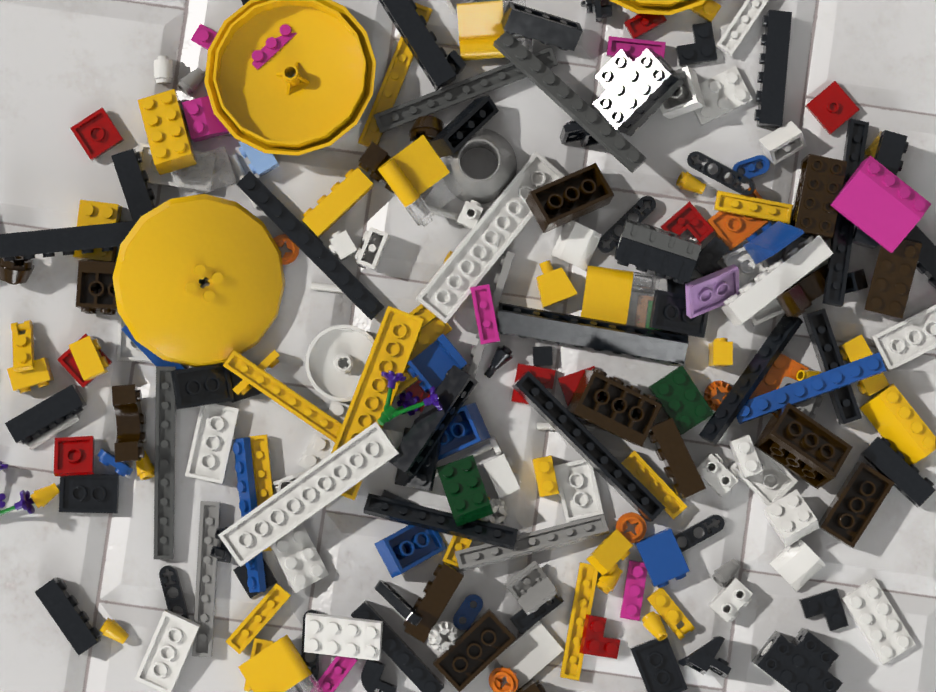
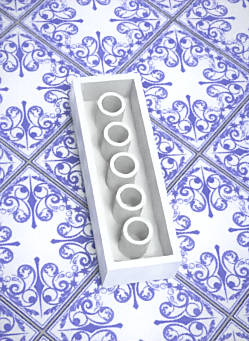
M811 235L798 244L799 248L791 249L783 255L784 260L781 258L768 267L770 271L761 272L753 278L754 283H747L738 290L740 294L731 295L724 301L725 305L721 309L734 326L743 324L834 254L820 235L816 237Z

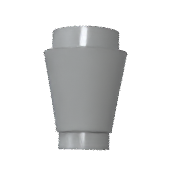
M197 67L179 79L180 82L177 86L186 95L193 94L205 77V73Z
M732 559L716 569L712 577L718 585L723 587L729 584L741 566L736 560Z

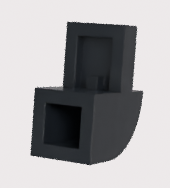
M366 660L361 673V681L367 692H375L376 688L379 689V692H396V685L380 679L386 664L375 660Z

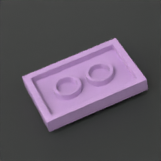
M734 264L686 283V315L691 319L725 305L724 301L731 295H738L739 268Z

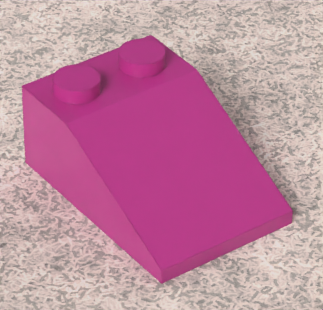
M209 96L182 102L190 136L194 143L230 133L213 113Z

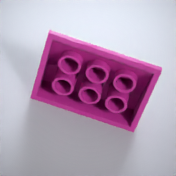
M869 156L861 162L830 206L887 251L893 253L931 206V203L876 159Z

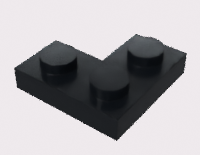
M712 23L693 24L694 43L676 47L679 66L717 60Z
M716 235L700 251L695 269L703 277L724 269L717 262L730 248Z
M837 588L799 599L806 619L824 613L829 631L849 626Z

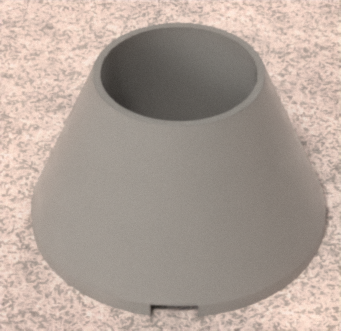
M484 128L478 130L453 155L441 158L450 171L449 174L443 177L445 185L454 196L465 202L474 200L480 204H486L496 200L514 178L517 171L516 156L509 142L500 134ZM473 148H485L493 153L498 167L488 178L473 179L467 176L461 168L460 161L463 155Z

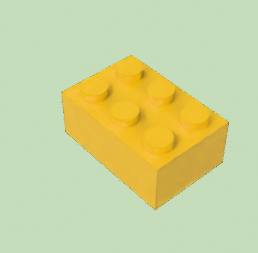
M80 200L77 227L119 223L122 206L119 204ZM117 246L113 247L114 251L102 252V248H96L94 253L82 254V250H76L73 257L90 261L115 262Z

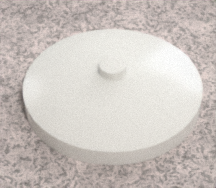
M335 325L321 331L310 343L305 357L306 374L312 386L328 399L341 402L351 401L373 346V337L363 329L352 325Z

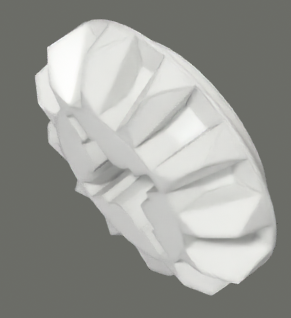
M500 499L489 500L493 513L498 512L499 514L495 517L492 515L483 517L481 521L498 525L505 523L504 519L508 516L506 513L508 507L505 505V502Z
M441 621L432 627L428 640L433 649L442 652V650H449L451 645H455L454 641L458 638V630L454 624L449 621ZM439 634L446 635L447 639H442Z

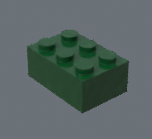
M679 366L648 386L653 396L658 399L657 402L662 404L661 408L667 417L673 418L680 435L714 414L683 366Z
M473 455L437 467L457 527L494 514Z

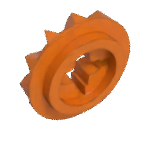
M286 234L274 237L273 239L278 248L283 247L286 242V247L292 251L285 252L282 258V265L295 261L299 254V247Z
M714 381L705 389L704 399L712 410L716 411L721 404L719 399H712V397L717 395L716 388H718L720 393L727 392V394L732 389L730 384L724 381Z
M629 512L623 514L616 523V529L630 543H636L645 536L646 522L637 513ZM626 521L630 524L638 523L634 528L636 535L631 531L624 533L628 528Z
M501 666L495 668L490 673L489 685L494 692H516L518 689L519 679H517L516 673L512 672L510 668ZM505 676H507V677H506V678H507L506 681H507L508 683H506V684H504V686H502V684H503V683H502V681H503L502 678L505 677Z

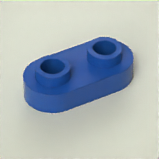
M758 155L737 162L732 169L738 172V169L742 168L745 172L744 176L751 179L765 174L769 170L770 162L767 157ZM760 162L762 169H758L756 163Z
M102 448L97 454L100 457L99 461L106 466H109V464L116 468L115 472L123 477L125 475L130 476L134 470L125 462L115 463V456Z
M470 594L465 598L453 617V623L457 629L466 630L472 625L483 607V601L480 596ZM471 601L477 602L475 608L470 607ZM465 617L467 621L461 624L459 619Z

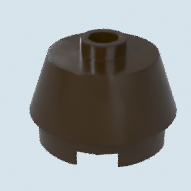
M433 116L418 117L409 131L410 141H415L424 135L427 141L430 142L444 129L443 121Z
M15 256L16 260L4 261L3 258H0V280L13 285L27 282L34 269L33 260L23 259V256Z

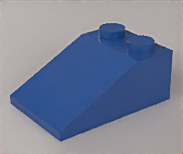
M780 221L774 224L769 222L761 228L763 232L758 235L755 232L747 238L748 242L743 246L755 264H758L803 235L804 231Z
M476 402L461 407L443 433L438 461L491 438Z
M408 525L374 543L392 578L447 549L438 531L414 525Z

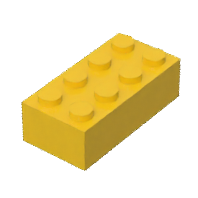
M175 89L139 99L138 104L152 158L159 175L196 165L182 107Z

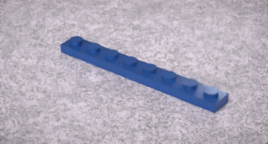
M880 352L751 398L736 416L738 423L742 424L778 411L787 403L795 405L886 372Z
M250 437L233 439L241 518L257 507ZM261 552L245 564L248 574L247 584L249 593L266 591L263 554Z

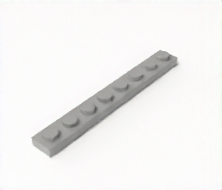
M507 251L506 255L502 254L499 265L503 267L501 273H496L493 282L497 284L495 291H491L495 314L515 255L513 252ZM479 332L476 335V338L479 339L477 346L473 345L470 354L473 357L472 363L467 364L465 372L474 379L486 345H481Z
M200 502L194 622L201 626L193 642L192 656L212 657L218 559L210 554L212 547H218L219 539L215 538V532L220 524L221 502Z
M604 514L518 535L514 550L486 543L455 551V556L461 572L609 534V529Z

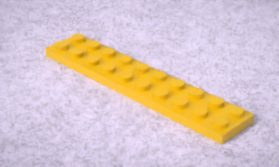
M390 306L387 307L331 454L377 422L381 417L388 393V381L385 377L381 376V372L388 373V371H393L395 374L402 373L404 375L407 362H409L424 319ZM401 381L396 382L395 389L392 390L391 406ZM362 481L341 496L356 500Z

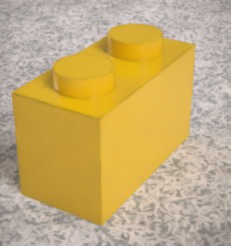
M87 336L68 345L84 381L91 380L108 372L107 367L109 364L106 357L100 354L99 349H101L97 338L94 339L93 336Z
M716 338L714 342L709 343V366L733 365V342H728V338Z
M48 358L34 360L33 370L16 373L13 367L7 369L13 391H19L20 394L31 391V387L37 385L38 388L50 385L49 382L54 380Z
M552 456L532 459L539 497L559 494Z
M616 529L602 541L586 560L601 575L607 572L611 574L618 567L616 563L620 559L623 561L631 553L629 549L633 545Z

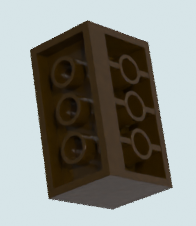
M813 154L807 155L801 161L789 224L804 231V234L800 237L808 238L811 235L813 237L820 235L824 242L833 237L838 211L830 205L842 190L847 161Z
M79 260L75 307L80 308L81 312L96 314V311H100V313L105 315H115V312H118L112 279L116 262ZM101 287L102 291L98 293V289Z
M599 369L585 370L567 410L571 414L615 436L642 447L662 404L658 403V399L652 395L644 393L641 395V390L628 385L626 387L623 386L624 382L615 377L609 376L607 378V373Z
M787 403L771 416L754 445L816 489H819L836 477L852 449L851 445L790 403Z

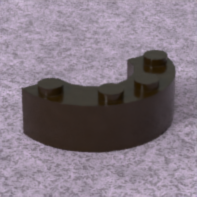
M372 141L358 160V166L366 172L369 171L371 173L369 176L378 183L380 180L385 183V188L394 194L391 187L377 170L392 157ZM431 186L420 194V197L410 205L417 204L420 206L433 187Z
M828 264L801 279L776 298L787 317L792 316L794 318L795 316L802 315L806 312L805 309L813 305V300L824 294Z
M135 384L112 386V403L117 423V440L114 443L115 463L140 461L145 456L143 443H147L146 431H143V424H146V415L141 410V390H137Z

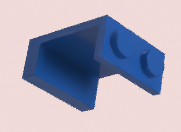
M442 334L413 360L407 362L408 368L406 370L413 378L417 377L419 379V386L425 393H430V388L434 386L436 389L453 365L463 369L468 363L446 336Z
M667 528L634 543L654 587H664L669 584V580L673 578L676 580L682 579L690 571L671 528Z

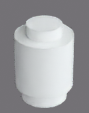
M157 56V60H154V79H156V84L172 83L173 60H170L169 56Z

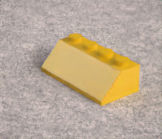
M894 384L883 388L859 407L878 433L890 442V448L895 452L898 450L905 456L904 461L907 464L917 463L936 449V436Z

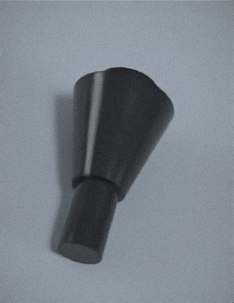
M505 345L502 347L498 346L491 365L484 375L491 378L497 369L513 358L511 355L512 351Z

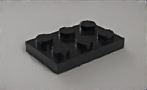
M655 290L649 328L705 338L709 311L690 319L686 315V295Z
M224 363L171 371L177 410L234 401L230 371L223 366Z
M411 428L404 429L403 437L405 434L409 432ZM442 436L414 478L397 468L396 485L427 491L433 490Z
M119 475L60 476L59 512L118 513Z
M668 637L662 641L654 638L630 648L647 692H682L688 689Z

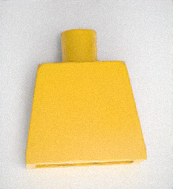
M550 260L539 264L543 275L536 277L542 308L577 295V291L562 267L554 270Z

